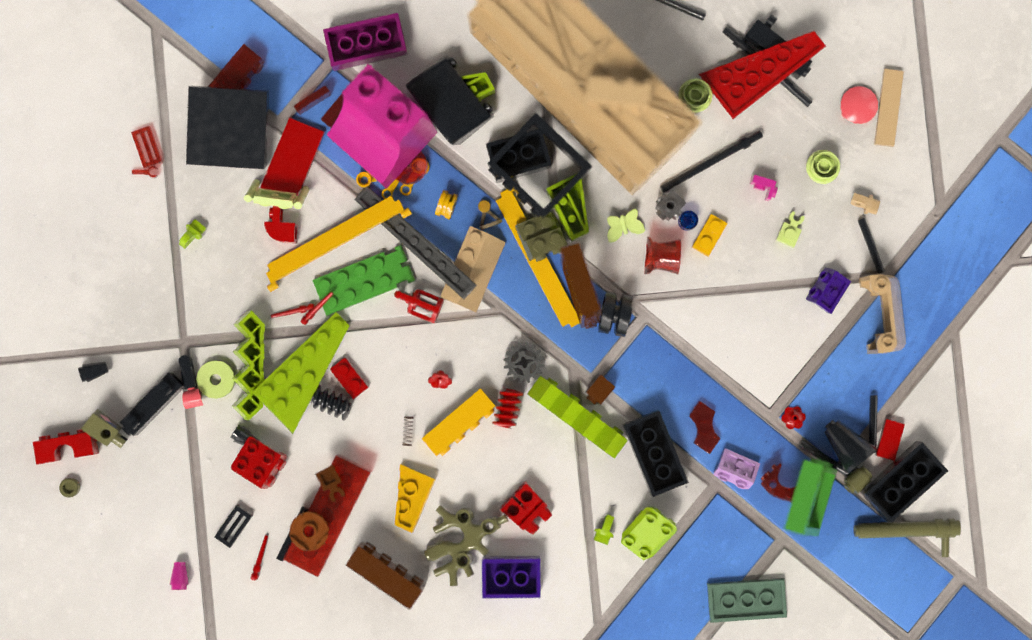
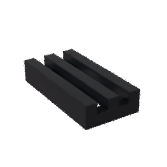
M236 505L214 538L231 548L253 515L240 508L239 505ZM237 511L240 512V515L235 520V522L233 523L229 531L226 533L224 538L221 537L222 533L224 532L228 524L231 522ZM243 516H245L246 519L239 527V529L237 530L233 538L230 540V542H228L227 539L232 534V532L234 531L238 523L241 521Z

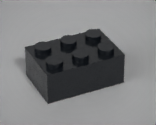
M539 129L526 132L496 164L512 179L550 169L552 164L543 133ZM513 136L486 143L489 160ZM499 176L495 178L496 184L503 182Z

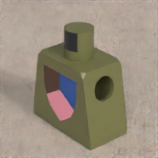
M99 409L90 416L81 428L105 446L112 442L119 448H122L128 440L119 433L122 427ZM105 429L109 430L111 435L107 434Z

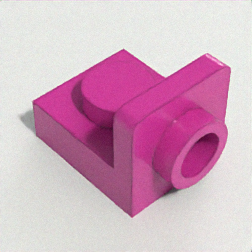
M758 175L751 177L750 184L754 185V189L760 191L768 189L765 197L766 201H770L772 197L775 198L778 187L775 186L777 181Z

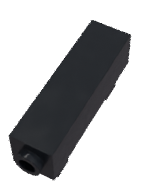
M773 15L768 18L765 24L758 19L744 37L747 42L759 51L786 42V40L770 29L777 21V18ZM807 61L793 72L791 76L796 80L801 76L805 78L812 69L809 65L813 61Z
M168 372L119 422L123 426L122 430L129 436L131 434L133 436L139 435L184 389L183 382L173 372Z

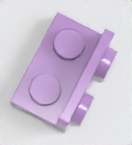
M724 449L713 475L722 481L735 484L740 489H749L755 482L760 463Z

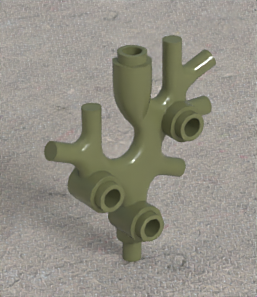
M440 505L436 511L444 520L441 524L433 527L435 534L455 526L463 531L464 538L459 543L440 541L427 547L424 554L428 561H435L446 555L452 556L451 562L433 570L434 575L438 577L448 573L450 586L458 585L457 572L460 568L464 569L467 577L474 575L471 567L473 555L469 551L475 549L483 556H486L489 550L482 544V538L487 534L496 532L501 528L502 524L508 522L506 515L498 518L496 516L483 520L481 524L476 525L472 522L474 513L471 509L463 508L456 514H451ZM464 513H467V519L464 518ZM489 522L493 524V528L489 527ZM463 556L467 557V562L463 560Z

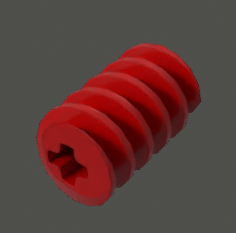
M503 387L506 390L500 391L499 394L504 398L497 400L502 406H496L495 408L500 413L494 414L498 421H493L492 424L510 428L517 425L512 419L519 417L514 411H520L516 404L522 403V400L517 397L524 396V393Z

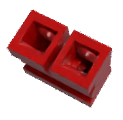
M525 481L513 493L521 503L519 504L513 496H510L500 507V510L522 530L525 529L534 535L540 527L533 520L539 515L546 522L552 516V513L547 508V504Z

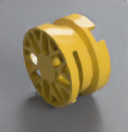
M443 190L435 215H443L450 220L457 203L458 194L452 195L448 191Z

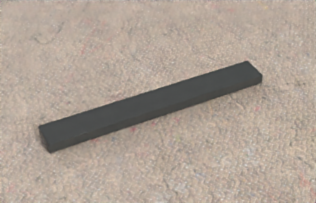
M365 187L354 199L365 210L382 201L369 187ZM399 214L381 223L382 226L462 299H465L477 286Z

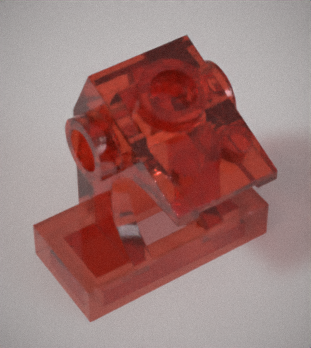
M774 464L771 467L773 471L771 473L767 471L762 476L761 480L763 482L761 486L769 495L792 503L796 486L792 488L782 486L778 481V474L782 464L778 466ZM771 483H775L777 486L775 488H771L769 485Z

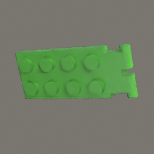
M402 245L395 247V252L385 255L382 252L312 280L320 301L330 292L334 293L323 305L326 316L397 289V284L406 280L408 283L414 282L415 278L410 265L403 268L401 265L408 261Z

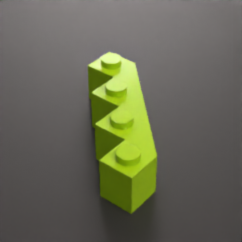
M252 310L244 313L233 324L246 338L233 353L246 366L232 378L245 392L232 407L245 420H250L263 407V403L252 392L264 381L265 324Z
M540 375L527 395L615 459L628 441L622 436L624 432L616 426L613 428L600 420L602 416L595 410L589 412L578 403L580 399L572 393L569 396L556 387L558 385L557 382L550 377L546 380Z

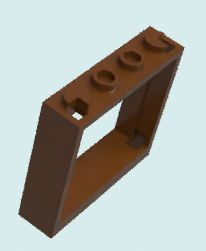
M578 242L560 248L561 267L581 328L592 329L600 322L601 308L580 243Z

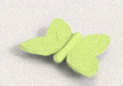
M636 208L629 211L625 216L621 215L620 218L617 216L607 217V222L610 225L607 237L610 243L617 241L622 236V232L625 235L628 234V230L635 234L645 232L644 225L640 220H637L638 210Z

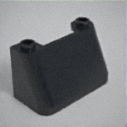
M445 56L408 82L406 88L444 138L451 145H461L494 117L492 113L493 108L488 102L483 103L479 101L458 74L457 61L452 56Z

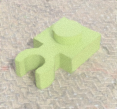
M794 211L789 215V224L783 223L776 238L777 241L792 248L795 247L802 231L797 226L804 221L803 215L799 221H795L793 218L795 215Z

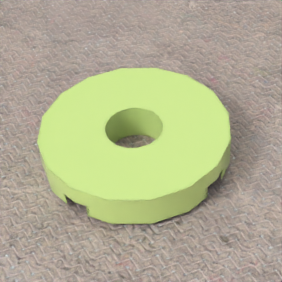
M210 361L199 369L196 378L197 386L201 393L209 398H222L228 395L234 388L235 381L232 378L235 374L230 365L225 362ZM214 374H218L221 377V382L218 385H214L211 382V377Z

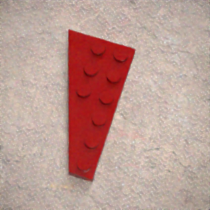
M812 31L698 75L710 86L712 93L732 119H735L827 46L817 33Z

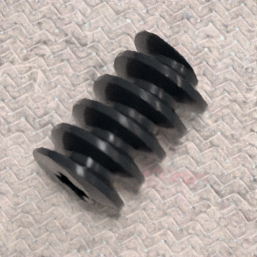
M319 385L313 395L311 404L313 403L314 409L320 406L321 412L327 409L328 415L334 412V417L336 418L342 414L341 419L345 421L354 401L349 403V396L342 400L343 394L335 397V391L329 395L328 388L322 392L321 385Z

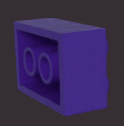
M482 556V599L541 598L540 556Z

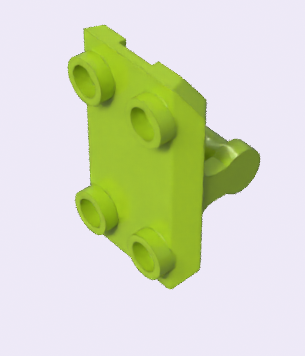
M646 507L637 514L635 520L622 533L621 544L642 560H647L653 557L677 532L676 523L664 516L656 507Z

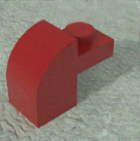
M278 206L270 207L269 218L272 219V222H264L268 235L281 243L297 244L298 225L296 223L283 222V209Z

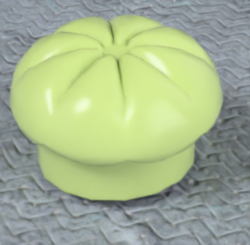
M701 79L687 80L682 84L678 93L679 100L694 113L707 109L713 97L710 86Z
M818 150L809 156L806 163V171L814 182L827 184L834 181L839 175L840 162L831 151Z

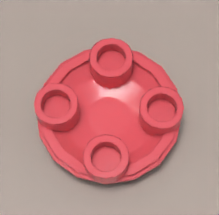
M856 86L850 88L841 99L842 116L855 124L867 123L877 113V97L866 87Z

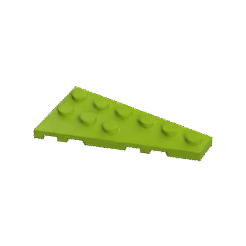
M337 312L252 392L292 434L349 328L348 323Z

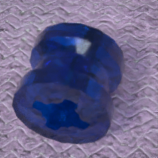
M685 211L678 218L679 227L685 231L692 230L698 224V216L693 211Z

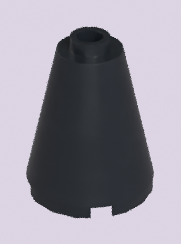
M832 420L825 426L827 430L824 433L847 474L856 469L863 461L877 451L874 445L839 420L837 422Z

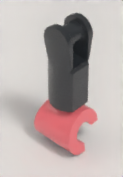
M182 355L179 358V366L184 389L188 390L183 392V405L185 409L203 406L202 396L199 388H197L193 360L190 356Z

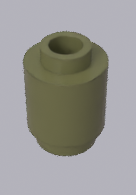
M861 466L844 479V487L849 493L852 494L854 492L858 494L871 482L870 479L873 476L864 466Z

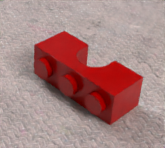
M82 429L76 430L77 434L70 435L69 432L58 433L57 438H51L50 435L41 436L39 441L33 442L36 465L60 461V450L65 444L73 449L74 458L99 454L97 440Z

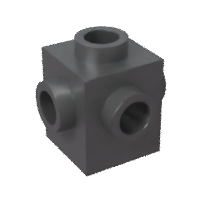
M672 190L667 196L663 194L656 201L658 204L655 207L657 210L656 214L663 221L665 219L669 221L671 218L676 220L683 213L680 209L686 202Z

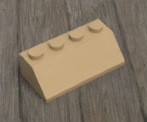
M470 226L454 265L477 286L465 299H462L452 288L445 284L440 297L468 310L477 312L506 242Z

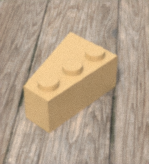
M588 76L584 105H588V108L600 110L601 107L609 108L610 112L620 113L621 110L629 111L631 115L641 116L642 113H646L649 107L652 81H646V84L634 83L633 79H627L624 82L617 81L614 78Z

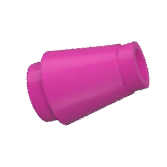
M174 562L169 584L171 585V590H187L189 582L185 566L186 562Z

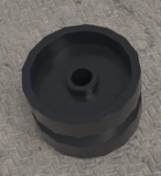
M605 292L598 327L599 333L608 334L611 331L612 324L615 323V336H626L632 315L633 296L623 294L618 305H616V293Z

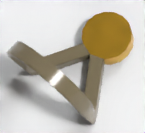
M482 200L479 202L478 209L483 212L479 226L480 230L502 223V220L490 211V203L488 201ZM486 212L496 219L494 222L483 225Z

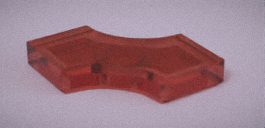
M699 401L688 417L692 419L696 426L697 432L694 444L710 454L721 438L713 429L712 422L715 411Z

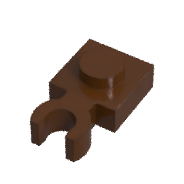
M334 465L315 474L323 491L330 490V499L333 502L336 501L335 492L338 491L342 497L345 496V491L337 485L342 480Z

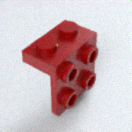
M249 437L232 463L231 470L260 489H268V487H272L277 479L275 476L278 471L285 467L287 463L285 460L288 456L282 452L274 451L254 437Z

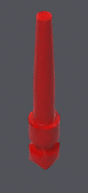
M330 292L312 310H309L305 314L306 316L301 318V323L306 325L309 319L311 320L315 316V313L334 293Z
M315 304L302 305L299 308L272 314L270 317L276 318L300 312L305 313L307 310H312Z
M267 535L264 536L256 564L253 567L254 572L250 577L254 581L258 580V572H260L262 567L261 562L266 548Z

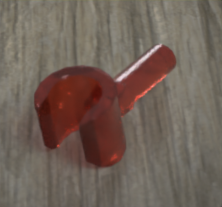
M150 166L144 170H132V174L149 175L151 178H157L158 175H151L150 171L152 169L157 170L158 168Z

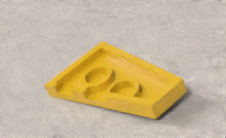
M400 464L395 526L414 533L436 479Z

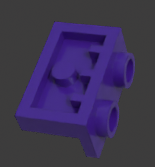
M825 267L819 274V278L814 286L809 290L806 300L816 304L825 312L832 314L851 281L838 271Z

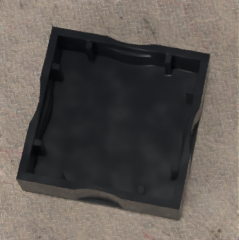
M188 86L186 164L265 169L269 91Z

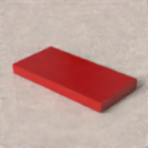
M289 118L260 188L296 193V196H298L325 132Z

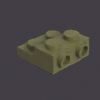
M551 212L544 219L541 216L539 218L535 217L515 225L529 261L536 259V262L547 258V254L552 252L553 255L559 254L560 248L567 245L560 227L557 228Z

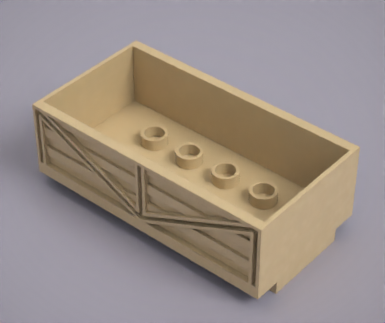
M476 0V6L468 13L470 33L632 196L690 140L702 123L580 0ZM588 76L614 78L617 81L624 82L627 79H633L634 83L646 84V81H652L650 102L646 113L637 116L631 115L629 111L625 110L615 113L610 112L609 108L601 107L600 110L588 108V105H584Z

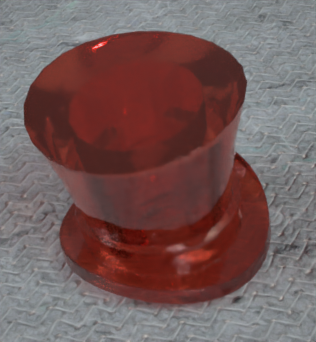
M647 236L644 274H650L652 270L658 269L678 275L681 259V239L657 243V241H652L650 236Z

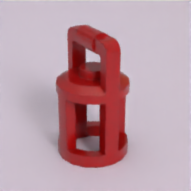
M418 288L412 295H406L400 291L394 293L397 299L406 301L408 304V314L435 324L444 303L443 298ZM420 294L436 300V306L421 301ZM418 306L433 313L430 318L413 311V309L415 310Z

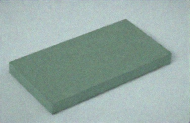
M784 578L707 583L710 623L787 617Z

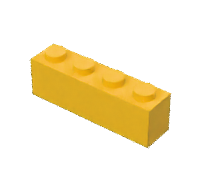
M480 388L427 433L422 440L436 456L439 454L443 456L451 449L449 447L454 441L459 443L466 437L464 432L468 429L473 431L480 425L478 420L483 416L487 419L494 413L493 408L496 405Z

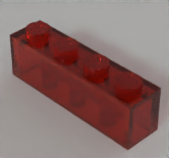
M243 44L208 87L245 89L251 83L253 75L258 74L263 69L264 61Z

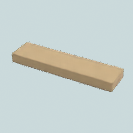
M883 70L874 145L894 147L904 71Z

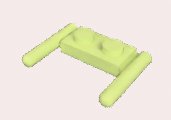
M255 179L244 196V200L246 202L254 200L253 203H258L261 206L272 205L278 206L281 209H288L294 206L296 209H300L309 193V187L303 186L299 195L296 196V193L258 188L260 181Z

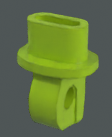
M196 219L190 225H185L187 232L179 240V245L184 249L194 239H201V234L206 230Z
M608 514L605 516L601 529L594 530L596 534L593 540L608 545L610 538L614 537L609 532L614 520L613 516Z

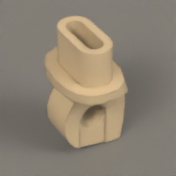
M854 193L851 204L864 208V214L869 212L876 215L880 200L874 199L873 195L866 197Z

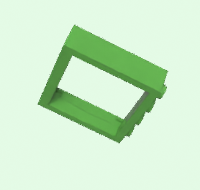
M811 458L810 461L804 460L784 527L785 530L801 535L819 536L837 474V469L832 468L833 464Z

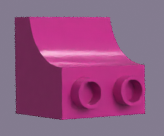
M367 64L342 92L343 106L341 112L327 133V136L387 189L438 132L423 110L370 64Z

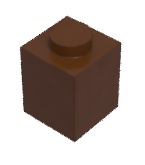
M599 375L586 390L588 394L586 398L594 405L596 403L601 405L614 390L615 386L602 375Z

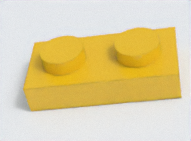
M710 214L692 248L709 257L728 223Z

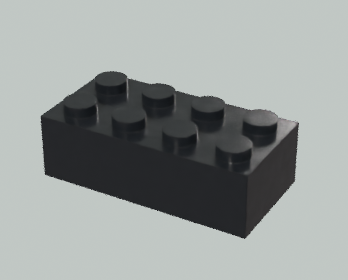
M659 410L622 424L652 497L689 483Z
M916 441L861 490L860 493L885 521L892 523L942 478L948 470L923 442Z

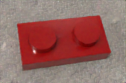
M346 357L330 368L352 399H355L369 388Z

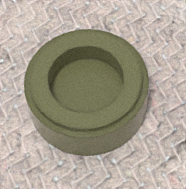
M74 478L64 479L59 486L60 493L67 498L74 497L80 491V483Z

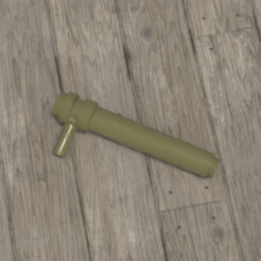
M948 518L945 521L943 519H934V521L858 523L854 525L853 531L854 536L859 539L935 536L936 538H941V556L949 557V538H955L961 534V524L959 520L954 518Z

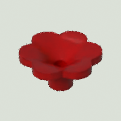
M439 370L428 378V383L433 388L440 387L446 389L448 385L452 384V379L444 371Z
M798 406L793 408L787 407L784 410L785 414L781 417L782 422L786 423L788 429L801 428L803 421L806 419L805 414L802 413L801 408Z

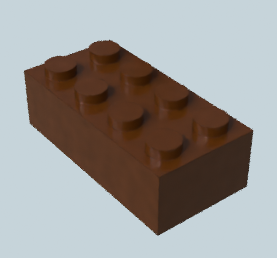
M362 542L345 566L410 610L425 588L424 580L417 575L412 576L407 573L408 569L403 565H396L391 562L392 558L389 555L378 553L376 547L370 542H366V544Z

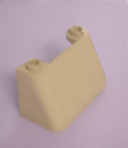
M881 274L859 278L860 288L867 289L870 292V296L880 295L884 333L875 334L874 341L866 345L867 354L902 350L906 345L899 280L893 275Z

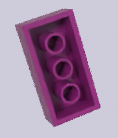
M398 13L323 29L333 71L408 55Z

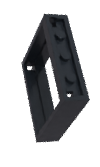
M537 113L487 163L488 171L495 178L499 176L503 180L502 185L507 190L511 191L513 189L518 194L516 198L522 204L527 203L531 207L530 211L538 218L541 216L543 219L592 169V165ZM533 125L581 169L545 208L540 206L496 164Z

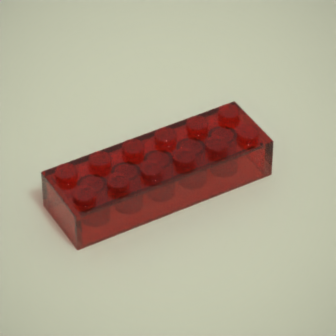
M340 454L335 456L331 465H334L342 480L337 485L345 491V496L342 497L341 493L337 491L334 493L336 501L333 502L330 499V490L323 491L320 486L308 510L322 515L327 521L329 536L326 542L320 548L312 551L302 550L292 542L283 559L316 577L321 575L373 472ZM306 526L304 533L306 536L311 537L314 535L315 530L312 526Z

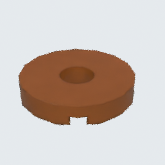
M307 511L301 513L294 518L290 525L291 541L296 547L305 551L320 548L329 536L327 521L316 512ZM306 526L314 528L315 533L313 536L305 535L304 529Z

